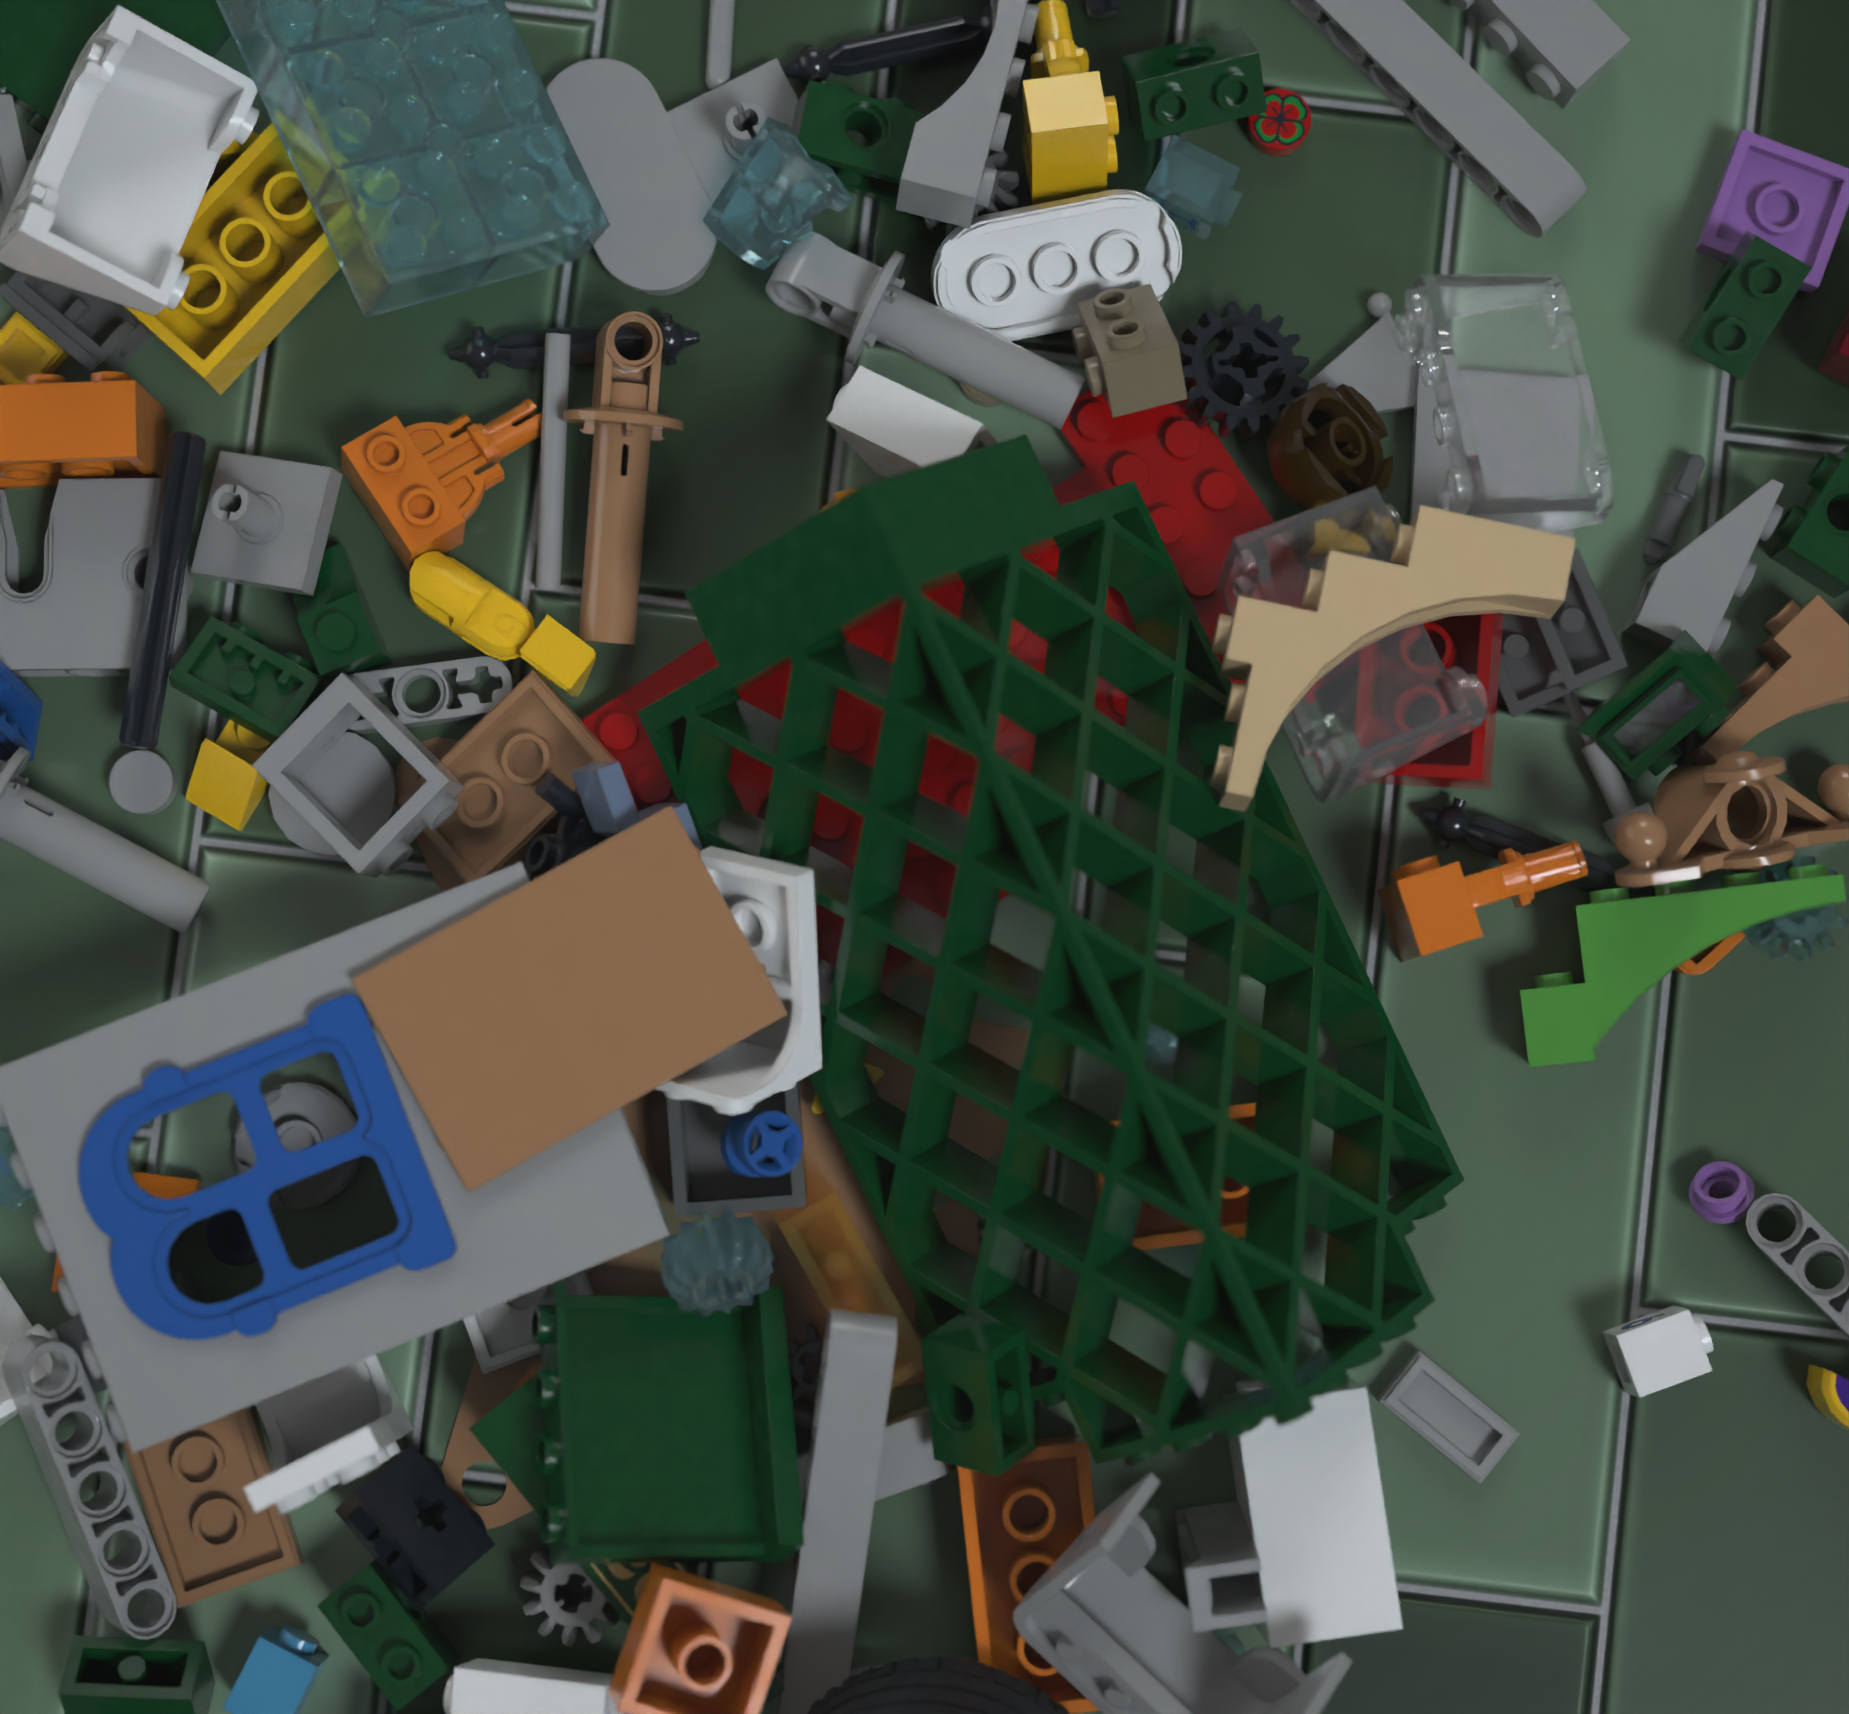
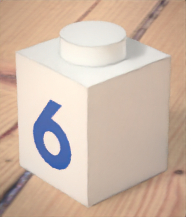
M1673 1305L1602 1331L1625 1393L1641 1398L1713 1371L1706 1355L1713 1352V1343L1709 1331L1699 1315L1692 1317L1690 1310L1687 1308Z

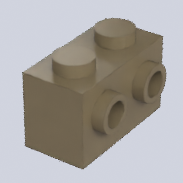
M1151 284L1127 290L1121 288L1108 289L1100 292L1092 299L1077 302L1081 327L1071 329L1075 353L1079 365L1085 367L1092 396H1104L1112 418L1187 399L1179 345Z

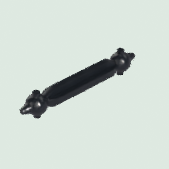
M991 5L985 8L979 19L963 15L841 41L827 52L819 47L807 45L798 54L796 60L782 69L787 78L801 79L804 83L808 84L809 80L815 82L826 81L831 73L852 76L967 51L982 40L986 43L989 42L993 28Z
M671 313L660 315V323L658 325L663 335L662 357L664 358V365H676V357L685 348L699 343L700 334L699 332L684 329L680 324L674 322ZM603 325L511 331L497 340L484 334V327L476 326L471 328L472 335L463 344L448 350V356L450 360L465 363L470 369L475 370L479 379L488 378L489 369L497 362L512 369L544 367L545 333H561L571 335L570 365L594 364L596 339ZM619 327L614 339L618 353L625 359L638 360L644 350L642 336L632 327Z
M1454 797L1452 804H1447L1440 808H1422L1420 817L1433 826L1435 834L1439 837L1436 845L1449 849L1451 842H1456L1463 838L1475 852L1499 860L1498 852L1508 848H1512L1514 852L1518 851L1521 855L1564 844L1490 816L1470 818L1468 812L1464 809L1466 801ZM1584 850L1582 852L1587 864V876L1563 883L1588 893L1598 890L1628 888L1629 899L1656 896L1655 887L1652 885L1640 887L1618 886L1615 880V871L1618 869L1607 858Z

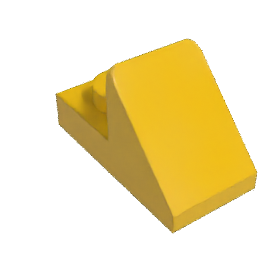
M229 719L215 743L207 738L202 742L185 799L242 832L270 786L266 779L252 765L273 743Z

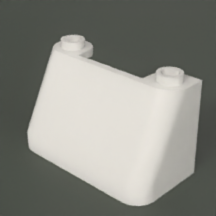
M118 5L89 38L72 68L1 228L0 263L15 271L151 315H157L165 307L171 310L175 309L190 279V275L181 271L184 258L179 255V252L220 155L229 147L233 140L241 145L244 144L256 124L259 110L251 105L260 84Z

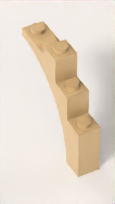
M1420 505L1409 525L1399 524L1391 554V562L1393 563L1330 550L1320 570L1310 568L1301 607L1312 609V611L1238 596L1231 616L1219 615L1211 653L1223 655L1219 676L1244 681V684L1233 682L1231 685L1224 721L1236 723L1231 747L1219 745L1214 764L1211 784L1223 786L1219 806L1245 812L1253 797L1267 749L1283 720L1317 681L1356 651L1401 629L1450 616L1504 613L1551 619L1565 601L1576 538Z

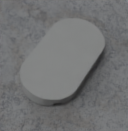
M587 59L564 69L551 81L542 96L538 111V129L545 151L602 266L616 282L626 288L630 287L635 291H642L644 294L665 296L685 290L704 275L711 263V258L717 247L718 222L710 198L656 90L650 81L636 68L614 59Z

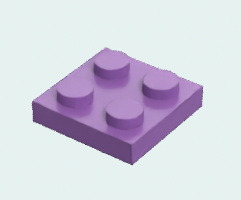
M1742 129L1734 140L1694 251L1727 263L1745 232L1749 231L1812 267L1799 290L1812 294L1819 288L1849 205V168Z

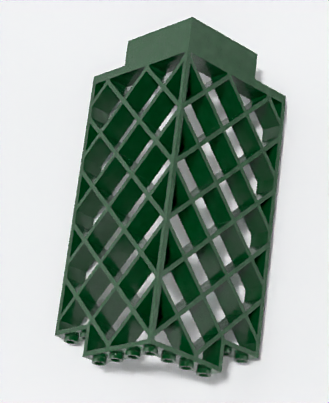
M1024 434L860 486L684 592L716 658L718 666L639 710L637 714L679 803L687 804L703 849L713 846L813 869L815 902L845 918L836 967L817 957L822 1069L808 1076L929 1333L960 1313L1025 1328L1027 1351L1052 1365L1051 1367L1029 1373L1032 1406L1035 1404L1034 1400L1041 1398L1046 1407L1066 1400L1095 1464L1098 1465L1123 1458L1126 1465L1131 1466L1155 1456L1163 1449L1162 1447L1172 1445L1175 1453H1180L1204 1443L1216 1432L1222 1431L1225 1439H1232L1255 1429L1264 1419L1273 1417L1278 1426L1296 1421L1314 1409L1311 1401L1312 1398L1325 1395L1345 1385L1350 1380L1346 1371L1365 1365L1380 1357L1384 1353L1381 1343L1399 1338L1416 1328L1417 1324L1414 1317L1432 1304L1435 1299L1405 1236L1415 1230L1412 1220L1422 1219L1443 1209L1447 1205L1444 1196L1465 1180L1265 758L1253 797L1245 812L1219 806L1223 786L1211 784L1219 745L1231 747L1236 723L1224 721L1231 685L1227 677L1219 676L1220 661L1216 653H1211L1212 644L1135 481L1133 480L1060 506L1028 437ZM1057 544L1060 553L1056 579L1023 556ZM961 579L964 584L960 618H956L923 596L922 593ZM1108 584L1122 594L1136 623L1135 633L1105 614ZM902 601L904 602L893 663L846 640L844 633ZM1013 619L1048 642L1044 675L1009 653ZM792 663L782 720L741 700L738 694L740 691ZM1097 675L1128 695L1125 729L1094 709ZM839 687L884 710L873 768L828 745ZM1000 714L1035 736L1031 774L997 754L995 745ZM1179 730L1189 736L1204 767L1203 780L1176 763ZM930 734L976 756L979 760L968 817L918 792ZM733 747L774 768L765 821L743 809L728 778ZM1086 769L1118 789L1113 827L1082 808ZM819 793L864 816L854 869L810 846ZM1169 823L1197 840L1193 878L1166 861ZM909 840L958 866L947 919L898 893ZM1074 868L1107 887L1102 930L1076 915L1070 909ZM1249 875L1257 880L1271 909L1270 927L1246 912ZM1001 889L1052 915L1054 923L1043 971L990 943ZM1159 920L1187 937L1183 979L1155 963ZM888 943L936 969L926 1018L879 992ZM1241 971L1265 985L1262 1027L1237 1013ZM979 993L1031 1021L1020 1070L968 1042ZM1319 1019L1324 1022L1339 1053L1338 1073L1316 1061ZM1149 1021L1178 1038L1173 1085L1146 1070L1145 1056ZM869 1042L916 1069L907 1113L878 1096L864 1066ZM1072 1044L1127 1074L1129 1080L1118 1125L1061 1094ZM1232 1071L1257 1085L1254 1132L1228 1118ZM957 1093L1008 1121L999 1167L948 1138ZM1312 1118L1334 1131L1331 1177L1309 1165ZM1049 1145L1105 1177L1094 1222L1039 1191ZM1390 1164L1403 1190L1388 1200ZM1223 1175L1249 1188L1245 1241L1223 1230L1219 1224ZM936 1189L987 1219L978 1260L947 1242L932 1210ZM1143 1200L1202 1233L1204 1238L1193 1279L1188 1278L1132 1245ZM1305 1221L1327 1233L1324 1285L1302 1274ZM1026 1243L1081 1275L1071 1316L1017 1284ZM1119 1298L1178 1332L1167 1374L1109 1339ZM1298 1328L1320 1339L1323 1347L1295 1368ZM1215 1355L1267 1385L1208 1403L1204 1398Z

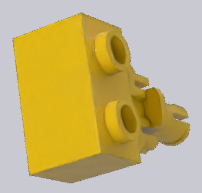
M1045 0L1036 4L1040 6L1034 28L1037 52L1031 56V79L1023 80L1024 162L1032 205L1107 191V173L1118 171L1114 135L1119 134L1116 99L1114 95L1104 97L1099 71L1089 72L1088 53L1084 48H1079L1074 44L1067 6L1061 0Z

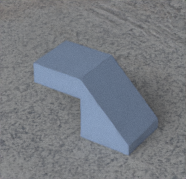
M619 761L591 762L571 771L593 832L609 839L672 805L693 845L699 848L700 851L703 850L686 803H657L637 812Z

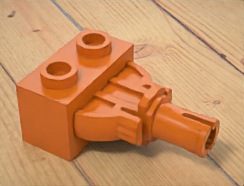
M531 399L523 400L518 406L485 425L481 423L471 425L468 415L463 414L447 424L421 422L404 428L398 417L394 416L341 447V469L409 574L414 560L423 553L438 551L445 554L463 544L466 521L478 509L485 491L505 478L503 468L499 464L500 460L541 436L542 414L534 415L533 412L537 410V407Z
M1574 840L1525 855H1521L1520 852H1514L1512 848H1508L1498 852L1501 866L1465 877L1459 861L1441 867L1437 855L1403 865L1400 869L1391 871L1390 875L1393 883L1377 890L1400 962L1483 937L1475 911L1476 908L1507 898H1512L1514 907L1519 908L1531 904L1536 892L1587 876V864L1579 843Z

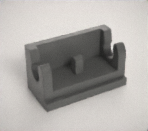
M18 271L6 284L3 283L0 286V296L91 374L102 371L121 372L153 336L146 328L111 301Z

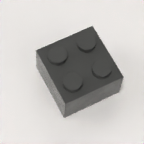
M799 1081L796 1082V1086L792 1089L776 1092L755 1103L754 1107L748 1111H780L790 1116L798 1125L802 1136V1152L799 1160L791 1171L777 1177H743L734 1173L725 1164L720 1152V1138L725 1125L734 1116L739 1114H722L715 1111L712 1105L691 1099L676 1100L667 1097L675 1217L808 1206ZM753 1133L752 1150L757 1147L759 1136L756 1133Z

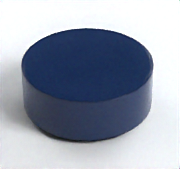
M227 1209L211 1216L207 1225L206 1239L210 1251L218 1260L231 1266H245L259 1261L244 1219L237 1210Z

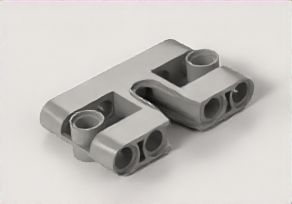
M161 478L59 479L44 539L43 581L36 590L25 594L20 589V548L7 491L0 489V660L18 678L129 676ZM186 565L169 675L187 651V600L191 596L194 587L193 573L190 572L191 569L188 565Z

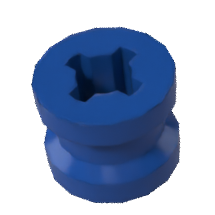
M780 1111L745 1112L734 1116L725 1125L720 1138V1152L725 1164L740 1176L777 1177L791 1171L797 1164L802 1152V1136L798 1125L792 1118ZM753 1133H756L759 1136L757 1147L752 1150Z

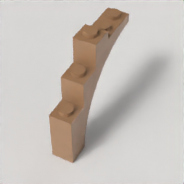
M1819 595L1800 605L1793 599L1789 600L1764 624V627L1771 634L1757 649L1774 667L1767 661H1764L1741 682L1738 689L1745 696L1730 709L1732 712L1710 733L1701 737L1695 730L1693 731L1700 740L1687 754L1697 764H1715L1720 756L1737 751L1759 732L1790 716L1831 704L1849 703V624Z

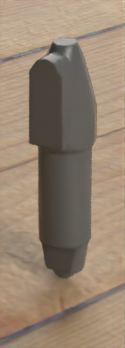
M1690 454L1686 457L1667 484L1663 494L1664 499L1646 539L1643 556L1648 564L1661 562L1671 547L1685 511L1691 505L1700 476L1705 467V461L1701 455Z

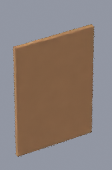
M672 805L351 979L374 1020V1029L381 1033L439 1139V1147L446 1151L468 1192L473 1191L788 1015L765 973L766 968L764 964L760 963L702 861L701 851L693 845Z

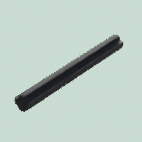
M173 431L168 436L119 735L120 742L129 747L154 749L158 743L206 449L205 439L191 432Z

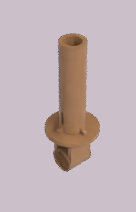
M637 311L623 313L608 321L597 335L592 407L563 411V422L581 425L583 429H579V431L583 434L593 435L578 638L582 641L635 645L651 441L664 440L665 437H662V433H681L684 430V421L657 413L663 335L659 325L653 318ZM619 327H632L642 336L644 350L638 360L625 359L618 353L614 339Z

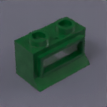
M1684 630L1646 668L1643 666L1605 703L1602 701L1576 730L1592 737L1632 781L1646 769L1656 777L1683 754L1684 750L1677 744L1693 729L1701 737L1706 736L1732 712L1724 703L1728 701L1738 685L1700 644Z

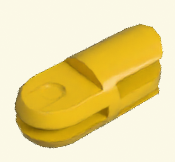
M425 552L414 560L410 570V595L415 607L489 657L505 661L517 659L521 656L519 651L535 631V622L531 612L520 601L454 558L445 556L441 552Z

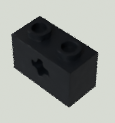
M412 1444L335 1509L339 1517L417 1611L439 1595L496 1545L487 1535L485 1523L479 1514L469 1506L462 1505L445 1484V1478L439 1466L429 1457L421 1455ZM417 1517L425 1525V1528L422 1530L414 1522V1519Z

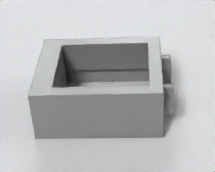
M341 673L252 765L358 874L377 878L381 873L388 876L398 870L413 853V848L409 844L426 827L432 830L445 822L458 806V802L454 798L465 788L455 775L361 681L344 673ZM361 715L427 780L364 846L298 782Z

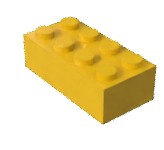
M285 108L203 195L179 252V255L184 258L181 271L190 275V279L175 309L171 310L165 307L157 315H151L126 306L123 307L221 396L392 213L380 192Z

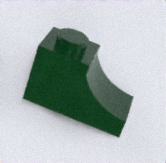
M339 543L325 549L314 596L292 593L298 612L297 621L318 672L322 678L331 684L341 673L350 675L370 672L391 663L392 660L345 547Z

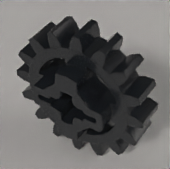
M1235 301L1229 302L1221 312V316L1210 307L1199 318L1198 324L1191 322L1180 337L1184 343L1179 344L1185 387L1188 393L1187 399L1181 400L1179 406L1181 409L1197 406L1201 413L1198 416L1196 425L1202 428L1212 419L1219 423L1218 434L1219 438L1226 439L1234 427L1240 429L1244 441H1251L1259 432L1260 427L1269 435L1278 413L1293 399L1305 392L1309 386L1308 381L1297 376L1308 366L1309 358L1301 355L1294 356L1292 349L1300 341V336L1297 333L1283 337L1279 329L1284 318L1277 315L1269 323L1261 320L1262 310L1261 305L1254 304L1246 316L1240 314L1239 307ZM1218 339L1219 345L1215 349V353H1212L1208 359H1202L1205 347ZM1271 384H1277L1273 398L1267 403L1262 404L1261 398L1265 395V390Z

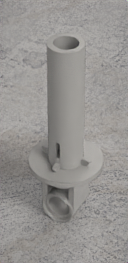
M806 230L793 233L766 284V293L783 310L797 316L806 317L849 338L844 361L854 365L865 345H868V349H870L878 341L1061 430L1086 379L1085 377L903 290L905 280L904 278L900 280L897 277L905 254L897 250L885 265L880 267L836 246L832 241L818 233Z
M20 747L7 762L0 759V839L183 935L186 933L212 886L211 883L27 787L28 777L25 779L21 777L31 754L27 749Z

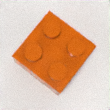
M652 1562L607 1693L617 1712L624 1714H760L792 1617L776 1600Z

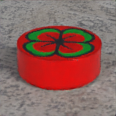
M1272 89L1265 92L1267 112L1248 116L1247 133L1253 145L1261 152L1271 156H1284L1293 153L1304 143L1311 126V113L1305 100L1297 93L1287 89Z

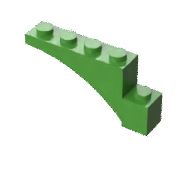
M1818 864L1788 868V881L1762 884L1761 873L1751 872L1721 876L1722 888L1695 891L1694 880H1683L1654 885L1656 896L1629 899L1628 888L1589 892L1590 904L1576 905L1585 983L1574 984L1573 972L1534 976L1535 988L1520 990L1529 1067L1598 1060L1597 1046L1608 1031L1643 994L1672 970L1711 945L1754 925L1798 911L1846 903L1843 874L1829 876L1828 865Z

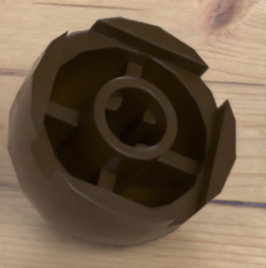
M1327 382L1318 384L1301 393L1278 413L1267 439L1268 461L1274 479L1288 498L1301 508L1330 511L1333 514L1358 508L1377 499L1389 485L1393 471V455L1383 459L1380 439L1388 436L1383 420L1371 402L1353 387L1342 384L1336 388H1331L1327 386Z

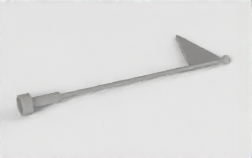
M1382 292L1374 293L1368 299L1367 309L1372 316L1378 317L1380 320L1309 381L1307 390L1327 382V386L1331 388L1345 384L1353 387L1369 400L1378 414L1414 409L1417 366L1390 313L1392 309L1391 298ZM1572 692L1563 696V700L1578 727L1586 718V715L1575 693ZM1579 731L1586 747L1580 750L1613 816L1612 819L1602 823L1612 845L1615 846V830L1623 817L1636 811H1647L1654 814L1649 802L1638 807L1636 806L1616 762L1592 737Z

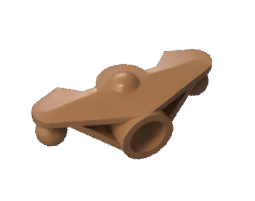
M1734 751L1720 756L1715 764L1712 765L1682 764L1670 770L1660 782L1654 797V814L1647 811L1632 812L1623 817L1616 827L1614 841L1618 852L1630 860V865L1615 871L1616 884L1623 887L1657 885L1700 878L1705 872L1716 869H1731L1736 873L1760 872L1769 865L1795 857L1796 849L1849 840V763H1838L1824 770L1818 781L1817 793L1820 801L1832 811V815L1774 776L1786 771V763L1783 757H1759L1756 753L1750 751Z

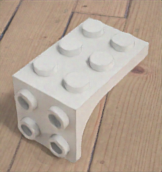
M710 846L701 850V859L760 963L764 964L766 968L765 973L788 1015L656 1089L664 1091V1095L668 1098L676 1100L691 1099L712 1105L715 1111L719 1113L733 1115L750 1111L755 1103L776 1092L792 1089L796 1086L797 1081L822 1069L813 869Z
M378 1354L255 1403L270 1441L274 1468L271 1473L244 1487V1490L255 1513L275 1503L279 1514L282 1515L316 1498L339 1482L344 1484L401 1452L396 1440L408 1434L414 1428Z

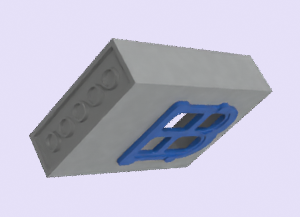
M522 862L0 1066V1127L9 1126L17 1147L16 1151L10 1153L13 1171L24 1190L33 1189L41 1210L40 1214L34 1216L37 1234L48 1253L57 1252L65 1276L58 1279L61 1297L72 1316L81 1315L89 1336L88 1340L82 1342L85 1360L95 1379L105 1378L113 1399V1403L106 1405L110 1426L120 1443L129 1441L133 1453L652 1243L672 1233L622 1107L473 1191L468 1192L446 1151L439 1147V1139L381 1033L374 1029V1020L351 980L529 883L531 876ZM320 1052H330L337 1059L358 1113V1123L348 1132L297 1152L288 1151L281 1143L262 1094L261 1080L269 1072ZM226 1092L230 1094L235 1100L256 1155V1162L253 1168L223 1182L175 1199L168 1200L154 1197L140 1188L130 1173L128 1161L131 1140L139 1129L158 1116L216 1093ZM367 1155L374 1158L398 1216L399 1225L396 1231L389 1236L307 1269L296 1268L289 1259L270 1210V1195L279 1188L359 1156ZM227 1209L237 1210L244 1219L263 1268L264 1281L257 1289L224 1302L205 1304L192 1301L179 1292L170 1277L168 1258L171 1245L180 1232L191 1224Z

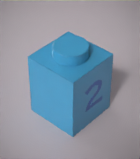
M284 1625L281 1630L272 1626L259 1636L222 1708L232 1714H300L329 1655L316 1649L319 1642L309 1633L290 1625Z

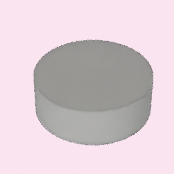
M138 750L125 754L115 763L109 777V788L113 799L120 807L137 815L149 816L163 811L172 803L177 793L178 779L173 766L165 758L150 751Z

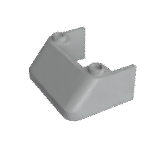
M1149 1473L1105 1508L1036 1582L1014 1610L1013 1620L1020 1635L1103 1714H1320L1352 1663V1660L1341 1652L1308 1675H1305L1297 1667L1293 1659L1281 1650L1255 1647L1241 1656H1237L1211 1630L1192 1632L1190 1610L1144 1568L1155 1553L1156 1543L1148 1524L1138 1513L1161 1482L1152 1473Z

